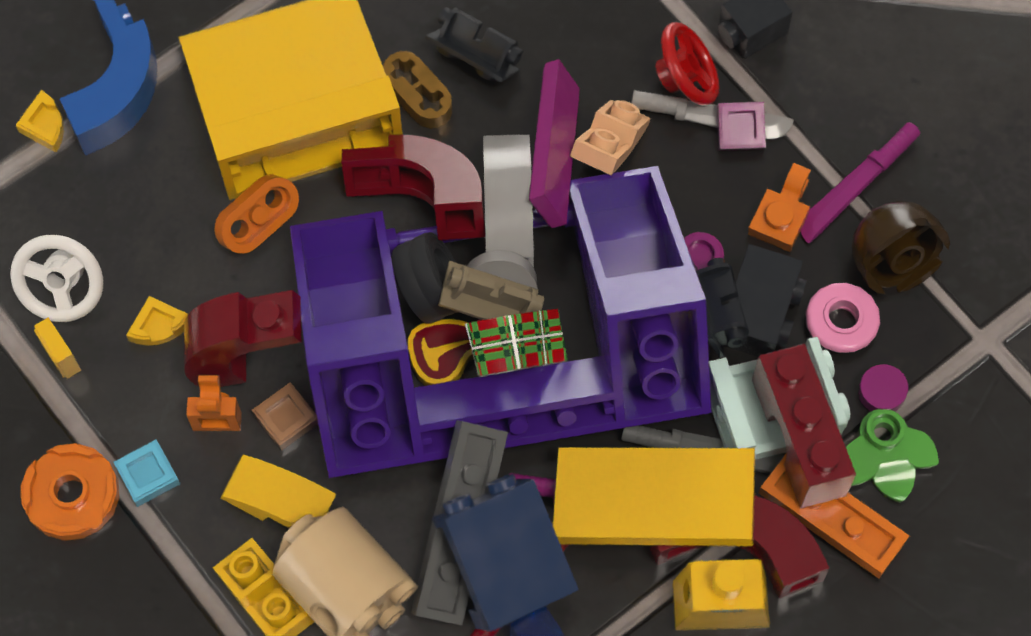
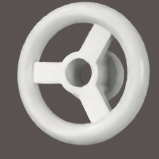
M61 235L39 236L25 243L13 258L10 272L13 290L19 301L38 317L43 319L49 317L54 322L75 321L90 313L101 298L103 275L100 265L94 255L84 245L74 239ZM58 249L49 256L44 265L29 260L39 251ZM85 267L89 278V289L85 298L73 306L69 292L81 278ZM54 272L61 273L65 279L59 278ZM25 276L43 282L46 289L53 293L56 308L42 303L31 293Z

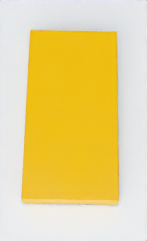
M559 448L553 528L560 544L753 546L755 449Z

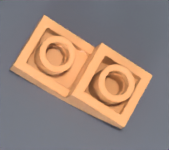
M610 100L596 111L591 127L575 140L570 157L612 175L634 149L647 129L651 118L639 113V108L629 102Z

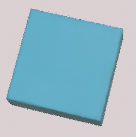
M157 439L113 462L137 507L180 485Z

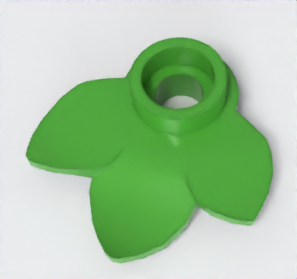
M876 409L869 412L861 422L859 437L846 447L856 472L851 486L860 485L872 479L874 486L884 496L896 502H903L909 496L914 486L916 468H931L939 464L937 449L931 438L925 432L907 427L906 422L898 413L887 409ZM880 427L886 428L891 434V439L885 441L878 439L874 430Z

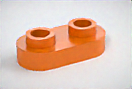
M265 175L259 178L218 215L214 228L218 242L223 247L240 254L256 249L293 216L299 203L297 188L288 179L277 175ZM274 190L275 198L272 203L267 205L265 201L266 195L269 191ZM240 220V230L232 235L231 227L233 223Z

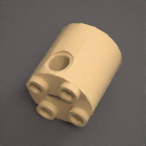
M344 507L334 509L322 517H314L308 514L294 523L282 538L272 574L327 636H370L368 633L378 624L384 630L387 629L405 612V608L401 604L418 587L401 566Z

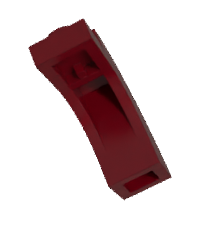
M396 134L388 135L387 147L342 149L341 163L347 197L381 194L416 196L428 202L435 209L438 240L485 237V217L479 174L470 160L455 148L426 137Z
M293 290L246 298L240 292H235L208 300L194 308L184 321V372L186 377L199 388L198 375H219L221 387L246 383V353L302 342L301 296Z
M754 495L753 546L737 547L746 550L757 560L762 561V565L778 598L781 599L824 581L829 566L820 547L808 529L781 506ZM650 545V550L658 566L705 546Z

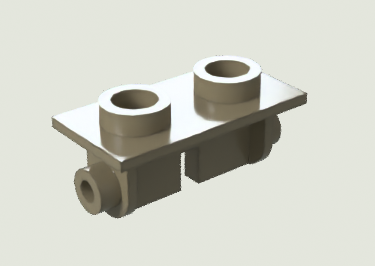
M449 261L438 306L486 320L513 314L541 311L544 296L538 295V289Z

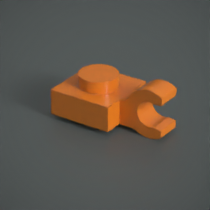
M793 163L781 193L779 194L767 189L749 226L748 235L791 252L810 210V206L799 202L808 185L809 179L807 178L811 172L810 169Z
M198 375L200 397H187L186 416L192 430L241 431L242 413L236 397H230L227 393L221 392L219 375Z

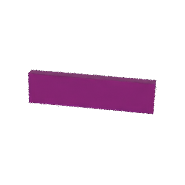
M559 59L545 63L543 70L529 201L551 228L567 223L573 158L570 157L575 143L580 88Z

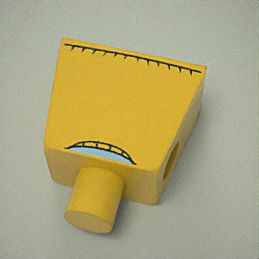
M761 560L694 561L688 563L673 580L675 630L769 628L770 626L767 582Z

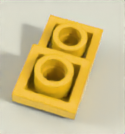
M243 454L225 487L221 499L262 521L269 517L290 528L305 515L311 514L314 517L326 515L336 493L286 469Z
M253 538L249 539L213 567L216 574L265 636H297L315 622L272 575L275 564Z

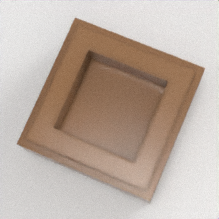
M291 382L252 409L254 417L281 451L318 425L317 415Z

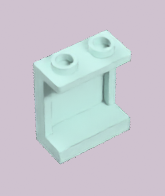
M818 337L809 338L805 343L839 432L842 434L850 420L848 401L843 393L837 392L832 378L835 373L834 364L829 351L822 350ZM726 357L709 361L711 410L724 448H754L755 460L787 452L778 420L767 422L752 382L757 360L729 366Z

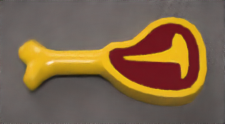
M441 319L434 323H422L411 330L407 340L409 360L415 375L424 386L459 380L469 362L474 360L465 326L468 322L455 319Z

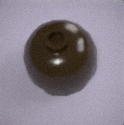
M895 201L874 208L863 218L854 232L852 255L860 275L869 288L877 293L886 294L882 288H890L897 285L896 289L900 293L923 283L939 269L943 263L939 254L943 250L944 245L949 250L950 240L947 231L939 220L923 206L909 201Z

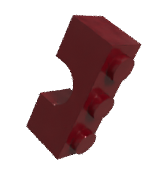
M801 344L760 355L752 382L767 422L778 420L782 429L787 451L784 466L800 509L847 496L856 472L806 345Z

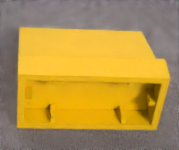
M304 0L179 37L229 200L239 197L253 183L265 175H277L291 182L342 167V149L387 147L388 135H403L400 107L389 75L386 76L357 0Z

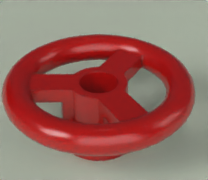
M680 22L669 23L664 28L661 36L663 58L656 62L657 75L662 85L671 93L681 90L695 104L701 106L711 105L719 94V79L714 61L700 37L687 25ZM675 36H677L680 49L677 51L675 48ZM697 81L705 92L700 91L693 82Z

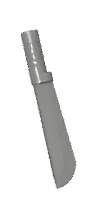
M637 90L633 91L631 104L637 106L640 110L675 115V120H686L718 128L717 105L701 106L685 98ZM765 113L766 139H775L785 135L792 127L794 119Z

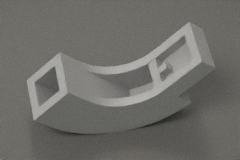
M483 136L486 252L494 250L511 251L524 257L534 268L533 207L529 201L531 183L530 136Z

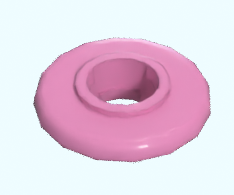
M832 283L819 289L809 300L805 312L806 326L812 337H818L821 346L838 353L855 352L867 347L876 337L880 326L879 308L873 297L861 287L849 283ZM836 309L849 311L854 316L856 324L848 329L836 327L829 319V314Z

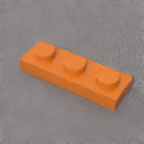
M786 453L760 487L759 494L790 512L805 527L879 579L906 543L909 535L850 493L845 497L800 509L784 466L787 457Z

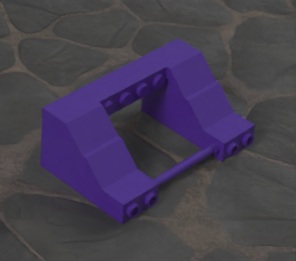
M658 166L617 172L612 175L604 174L574 179L570 183L567 223L564 227H573L580 250L599 357L415 388L413 386L391 256L394 248L398 245L413 240L421 234L432 232L438 236L437 226L396 233L395 228L386 229L383 211L290 226L298 295L301 296V320L307 367L329 478L448 458L457 420L508 432L505 448L711 413L706 298ZM536 209L533 210V228L548 226ZM472 238L449 239V240H442V241H443L444 243H448V242H454V241H460V240H466V239H472Z

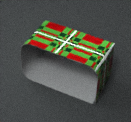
M558 309L513 314L465 324L479 377L568 361Z

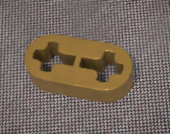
M400 51L390 55L385 60L383 68L386 76L389 75L399 104L422 127L432 129L445 125L452 115V100L448 89L415 54ZM399 68L403 72L411 70L414 85H411L403 76L396 79L395 70ZM423 94L431 103L439 101L440 110L435 111L431 107L424 110V102L421 95Z

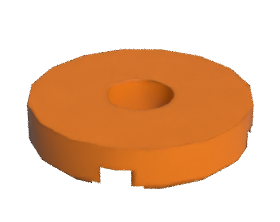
M77 443L57 445L47 450V454L41 456L38 461L35 459L27 468L21 483V504L31 523L46 536L64 541L84 539L101 530L114 515L120 498L119 480L109 461L94 448ZM68 481L80 482L83 485V490L78 499L68 503L58 500V490L64 483Z

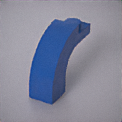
M94 0L100 20L113 44V56L109 67L93 84L59 98L85 156L112 144L135 126L146 112L155 92L157 82V60L144 19L134 23L125 3L117 6L114 0Z

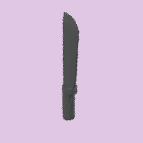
M642 425L625 427L621 437L622 441L653 448H724L720 438L682 432V430L674 428L671 433ZM778 454L755 460V471L771 474L784 455Z

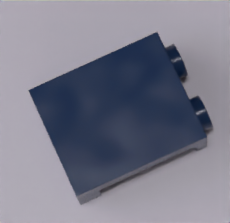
M514 474L500 477L488 483L486 486L489 492L475 499H472L470 494H465L447 501L442 505L445 512L432 518L435 527L442 528L445 532L475 607L468 611L475 628L489 632L579 590L534 479L516 480Z

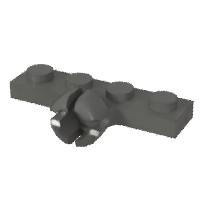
M460 420L456 421L434 517L445 512L442 505L449 500L465 494H470L472 499H475L489 492L486 485L498 477L508 432ZM432 521L417 583L418 587L410 613L419 617L462 625L470 593L444 530L436 528Z

